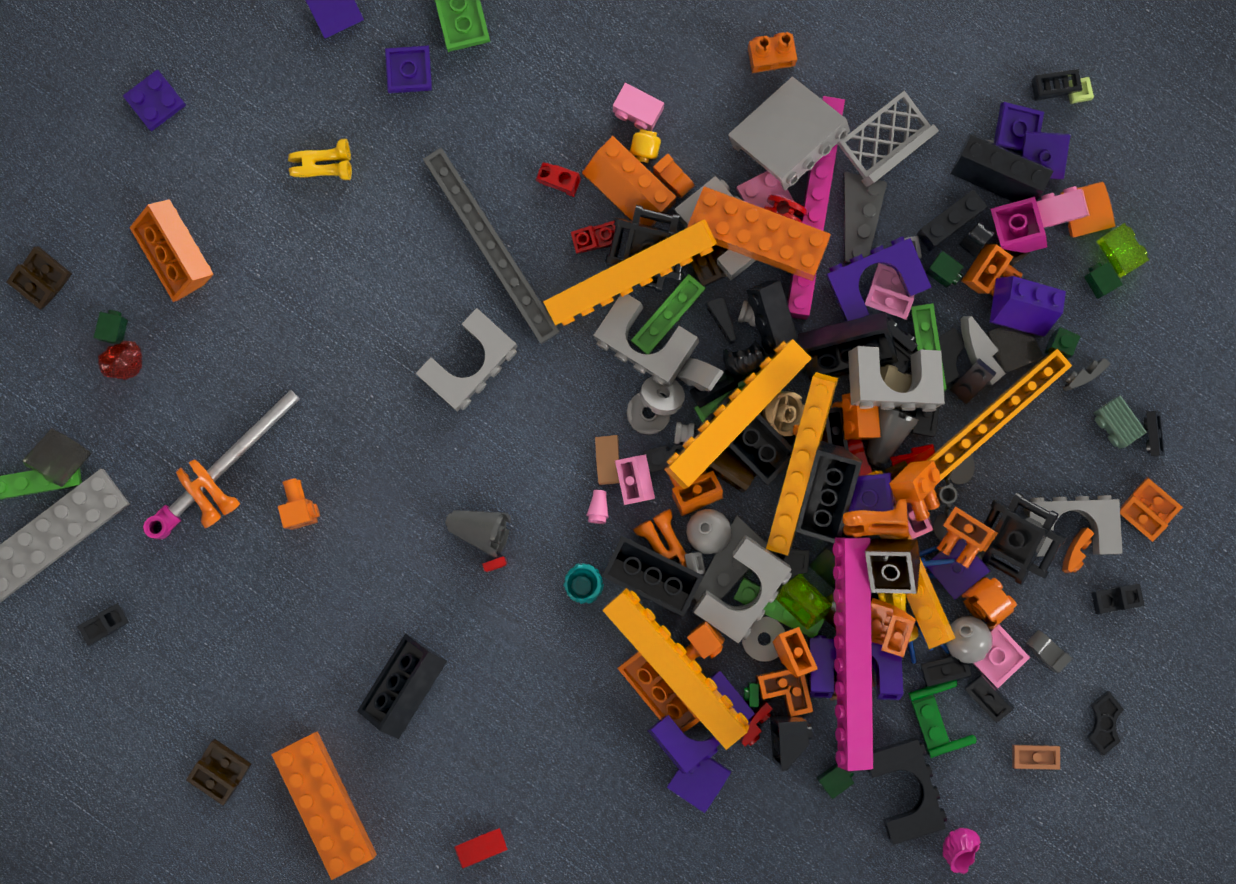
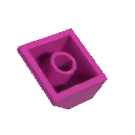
M1035 197L991 209L1002 249L1027 253L1047 247L1046 234Z

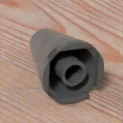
M878 406L881 437L868 440L866 456L869 457L868 461L877 466H881V463L887 464L890 457L900 447L919 419L899 409L882 410L881 406Z
M454 510L452 514H448L445 525L450 533L490 556L498 557L497 552L501 553L509 536L510 530L506 529V523H511L510 514L504 512Z

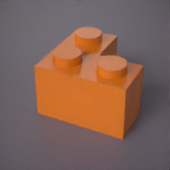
M787 668L756 675L762 699L783 695L787 713L790 717L813 712L805 675L796 678Z

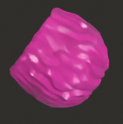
M958 828L955 831H951L946 837L942 853L950 865L951 871L954 873L965 874L968 872L969 866L974 863L975 852L979 850V844L981 843L980 837L975 831L967 828Z

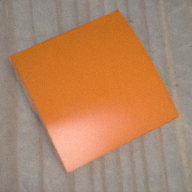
M1104 182L1077 188V190L1082 189L1084 192L1090 216L1068 222L1070 237L1074 238L1115 227L1111 202Z
M1147 477L1122 505L1120 514L1153 542L1169 526L1168 523L1183 507Z
M872 598L871 642L882 645L881 651L904 657L916 619L889 603Z

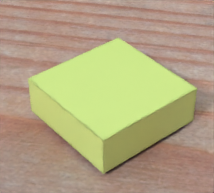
M1089 77L1080 78L1081 92L1068 94L1070 104L1089 101L1094 98ZM1069 80V87H1073L1072 80Z

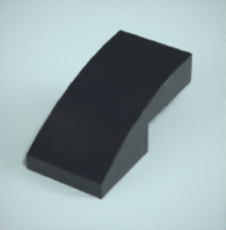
M1140 584L1091 592L1096 614L1145 606Z
M116 603L77 627L87 645L91 646L128 624L129 621L119 603Z

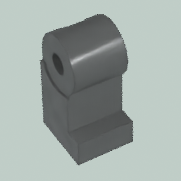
M1037 630L1026 642V645L1052 672L1060 673L1073 659L1040 630Z

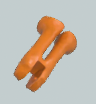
M194 459L189 464L194 473L197 474V479L192 481L182 468L176 474L183 487L202 511L201 524L204 528H208L221 518V514L204 495L201 487L208 491L223 515L235 510L240 505V502L235 497L225 495L215 484L206 469Z
M906 499L898 500L895 508L890 511L857 510L843 514L842 521L845 524L843 530L847 536L857 538L885 535L909 539Z
M670 509L652 518L668 543L669 550L664 547L651 520L633 529L637 536L645 537L656 553L671 560L678 557L679 563L687 567L685 560L686 552L671 526L673 515Z

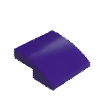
M306 0L324 38L330 37L364 20L355 0Z
M706 757L699 762L701 766L692 774L689 772L681 773L678 769L667 785L668 789L703 813L707 811L731 774L730 770L712 758L707 759Z

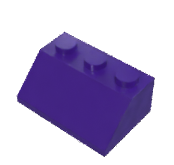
M1016 276L997 278L990 323L1045 337L1063 314L1066 291Z

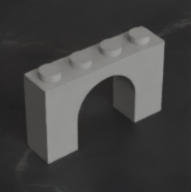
M716 176L704 185L733 197L729 192L730 188L724 180H719ZM704 186L674 209L675 214L680 215L679 221L685 228L688 226ZM727 250L717 258V265L732 281L756 260Z
M628 294L623 297L620 295L593 335L597 341L596 345L605 351L611 349L616 353L614 356L625 363L628 360L635 364L633 368L640 373L645 374L647 372L653 376L652 380L659 385L667 384L671 386L698 345V337L678 326L666 346L659 352L647 355L636 352L629 346L628 333L643 310V305Z
M478 308L470 314L462 323V326L484 347L485 361L481 369L470 377L459 378L449 374L430 357L416 372L418 377L457 412L460 409H466L472 401L470 398L475 392L479 394L486 387V380L490 376L494 378L502 369L500 365L505 360L510 361L517 353L515 350L517 344Z
M857 346L848 352L851 405H859L860 409H871L873 406H881L882 410L902 407L903 411L922 408L924 412L936 411L937 407L945 404L941 351L919 350L911 355L912 382L907 393L896 392L890 389L883 381L880 373L879 347Z
M1111 495L1097 496L1098 500H1089V496H1077L1075 501H1067V497H1053V501L1044 502V497L1030 498L1031 502L1050 512L1052 510L1059 514L1058 518L1067 511H1074L1083 515L1095 533L1092 536L1093 555L1122 554L1119 499L1112 500ZM1024 508L1025 515L1040 522L1042 525L1044 524L1046 519ZM1046 537L1037 557L1045 556L1052 542L1050 538Z
M744 535L732 552V555L758 575L760 590L756 598L747 605L732 606L705 590L693 607V612L737 643L742 639H747L752 631L751 626L754 621L758 622L765 613L764 607L768 602L772 603L779 593L777 591L781 584L785 585L792 575L790 573L792 569L789 564L747 535Z

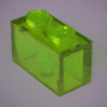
M1125 223L1096 241L1120 278L1149 261L1146 249L1139 245L1135 239L1134 231L1131 227H1127Z
M801 574L783 585L775 598L807 630L824 619L832 607V604Z

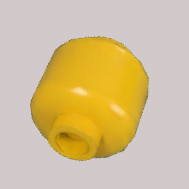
M640 129V132L633 135L630 153L636 156L640 162L649 163V159L657 158L661 140L657 137L656 132Z

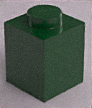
M942 251L925 273L947 288L951 284L956 285L963 274L960 271L964 266Z
M1100 262L1088 269L1090 273L1084 276L1097 299L1123 285L1110 262L1101 265Z
M108 310V313L100 312L93 338L122 346L128 320L121 316V312Z
M1059 327L1052 333L1044 353L1049 354L1058 349L1066 359H1069L1073 356L1081 336Z
M836 763L819 775L817 780L828 795L834 799L854 784L851 778L854 774L852 771L839 768Z

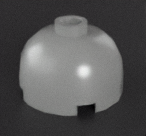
M703 509L691 516L687 523L686 534L689 543L695 550L702 554L718 553L726 548L731 540V525L724 514L719 511Z
M973 616L961 617L950 624L955 635V639L946 642L950 654L963 663H975L983 660L992 648V635L988 626L981 619Z

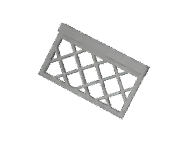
M904 90L837 144L863 177L861 180L863 184L868 187L939 130L934 124L930 125ZM901 98L907 105L906 113L896 111L897 101ZM882 113L891 114L890 125L880 124ZM896 115L906 117L905 128L895 126ZM910 118L917 119L922 127L919 130L909 129ZM866 126L875 127L874 138L864 137V128ZM879 128L890 130L889 141L878 139ZM894 131L904 132V141L902 143L893 142ZM849 139L859 140L858 151L850 150L845 142ZM863 141L874 143L873 154L862 152ZM878 143L888 145L886 156L877 155ZM862 156L872 158L871 168L867 171L861 164Z

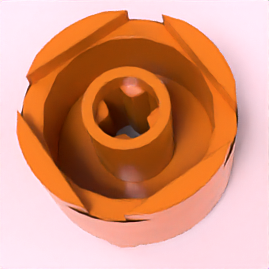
M983 577L963 593L962 598H966L963 602L969 612L974 617L987 622L986 625L992 630L1014 611L1017 603L1011 596L1003 592V586L996 578L990 580Z

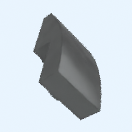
M1103 358L1098 361H1092L1086 368L1088 372L1084 369L1077 372L1072 371L1065 379L1067 384L1063 389L1068 391L1088 383L1106 370L1111 363Z

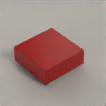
M502 556L482 565L484 571L490 572L507 566L505 556Z

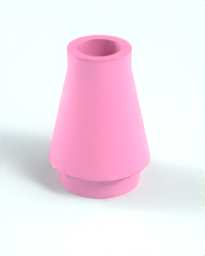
M593 491V497L586 515L588 522L605 524L606 519L609 518L606 491Z

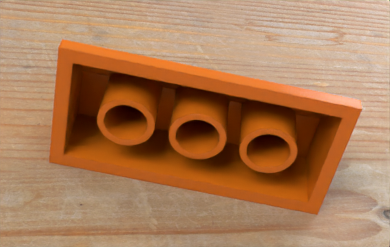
M614 136L596 152L582 172L631 221H633L636 205L643 206V209L665 214L676 203V196ZM641 217L639 223L653 226L657 221Z
M170 199L148 204L129 227L173 302L204 286L214 275Z
M639 651L617 668L659 720L669 715L683 733L700 722L696 715Z

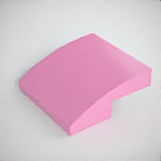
M878 263L865 305L907 320L914 301V295L907 296L899 275L892 267Z

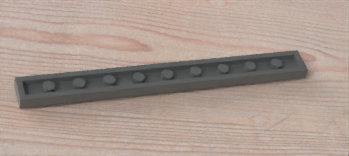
M442 147L423 158L426 166L540 344L542 345L559 334L558 328Z

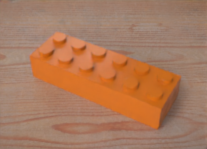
M705 186L701 191L687 226L688 228L705 219L717 242L716 245L813 281L831 236L830 233Z
M318 731L271 754L331 880L374 859L377 853Z

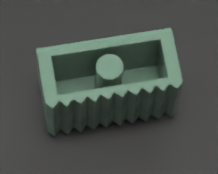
M1121 395L1115 397L1094 412L1096 416L1095 421L1098 426L1107 431L1110 443L1119 449L1127 447L1147 433Z

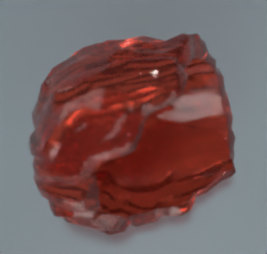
M122 341L120 344L108 346L106 351L98 356L99 369L108 378L127 380L135 377L140 369H142L141 349L135 342Z

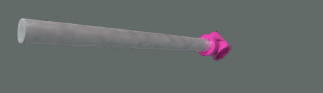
M292 390L283 396L207 470L214 482L300 400ZM201 487V490L204 493L206 489L204 487ZM185 491L170 507L164 505L154 516L149 517L144 522L145 534L150 538L160 540L167 538L171 530L181 521L179 516L195 501L193 497ZM160 522L162 530L156 534L153 528L155 523Z

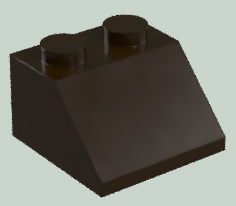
M729 447L707 467L709 471H714L716 476L741 493L748 489L756 476Z
M872 539L865 550L871 593L916 594L918 591L920 569L918 540Z

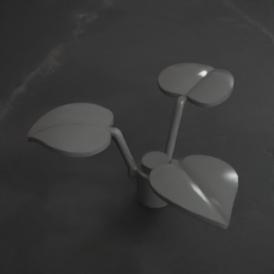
M973 453L946 476L945 482L947 486H940L935 490L940 504H945L944 514L938 515L933 523V532L940 541L948 532L947 528L943 526L953 511L951 509L948 512V509L952 506L951 503L957 499V491L949 480L957 485L970 481L975 470Z

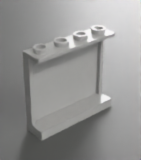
M792 76L732 130L728 136L732 146L737 151L742 149L777 178L784 190H787L806 171L811 170L819 159L826 156L839 141L844 140L850 129L845 117Z

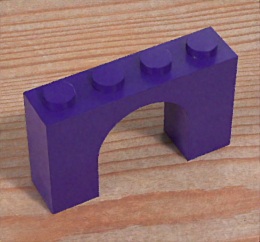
M902 236L891 241L892 246L886 249L881 245L870 250L872 254L863 258L861 254L849 259L851 264L843 267L840 263L829 268L830 273L826 274V277L845 322L869 315L859 291V279L862 272L872 264L882 263L892 267L899 275L908 297L931 288L911 238L905 240Z
M822 635L814 636L809 639L807 645L818 669L808 673L810 698H832L834 693V662L836 659L834 639H827L826 636ZM871 642L872 666L876 674L877 699L900 700L903 695L902 657L881 651L882 645Z
M721 671L715 672L710 678L716 683L719 693L722 696L726 695L733 703L732 707L737 713L741 712L750 723V718L755 713ZM669 715L661 718L647 730L681 773L689 772L692 774L701 766L699 762L705 757L707 759L712 757L718 751L716 747L720 745V742L713 735L704 741H695L688 738Z

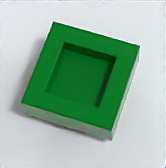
M748 683V688H744V701H748L749 707H759L758 683Z

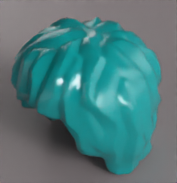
M578 563L567 572L563 586L570 599L580 604H590L596 601L602 594L604 584L598 569L590 564Z

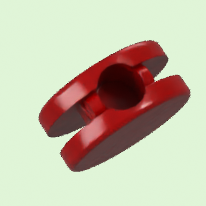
M777 195L768 196L767 202L773 207L765 206L764 209L803 223L802 220L794 215L805 216L807 213L805 207Z

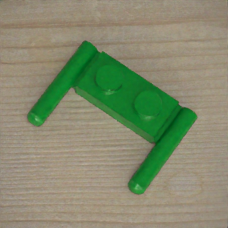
M957 681L928 688L925 687L908 693L930 758L977 742L974 735L949 742L935 697L933 696V694L956 687Z

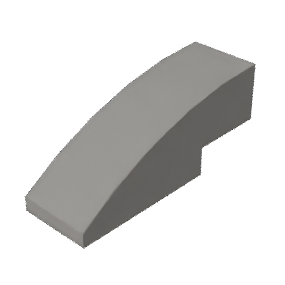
M963 316L960 319L961 331L969 360L973 365L980 358L996 372V375L987 383V385H993L1006 374L992 357L999 350L972 316Z
M689 358L677 377L688 386H695L700 391H711L724 372L706 362Z

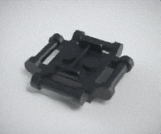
M636 205L633 221L615 218L614 225L616 226L609 254L606 255L605 261L616 265L677 233L680 215L673 214L672 216L643 209V206ZM640 218L671 224L670 230L640 224ZM624 228L630 229L624 257L621 258L618 257ZM678 263L669 274L663 277L660 274L655 275L658 276V280L653 279L645 287L654 288L655 291L662 292L665 277L683 280L684 273L682 271L684 266L681 267Z
M1019 492L1014 495L1009 507L993 499L990 505L992 508L984 524L992 529L999 513L1003 514L994 530L998 534L982 558L986 566L990 565L1009 575L1020 585L1025 582L1029 571L1042 578H1046L1049 573L1048 568L1060 545L1064 544L1067 539L1064 535L1051 530L1059 514L1053 510L1050 512L1025 499L1024 495ZM1018 506L1046 519L1044 524L1042 525L1029 516L1017 512ZM1046 537H1048L1052 542L1040 565L1037 566L1034 564V561ZM994 554L1021 568L1020 571L994 558Z

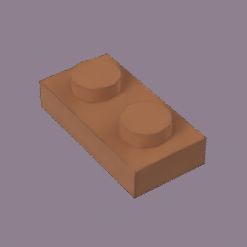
M1012 745V768L1060 770V746Z

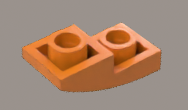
M1088 527L1081 528L1072 540L1063 561V572L1075 573L1083 566L1084 563L1082 561L1086 555L1080 549H1086L1092 542L1090 538L1095 534Z

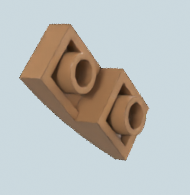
M618 436L595 437L599 485L620 483L615 463L616 460H620Z

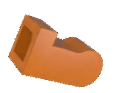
M668 153L653 166V173L680 198L695 186Z

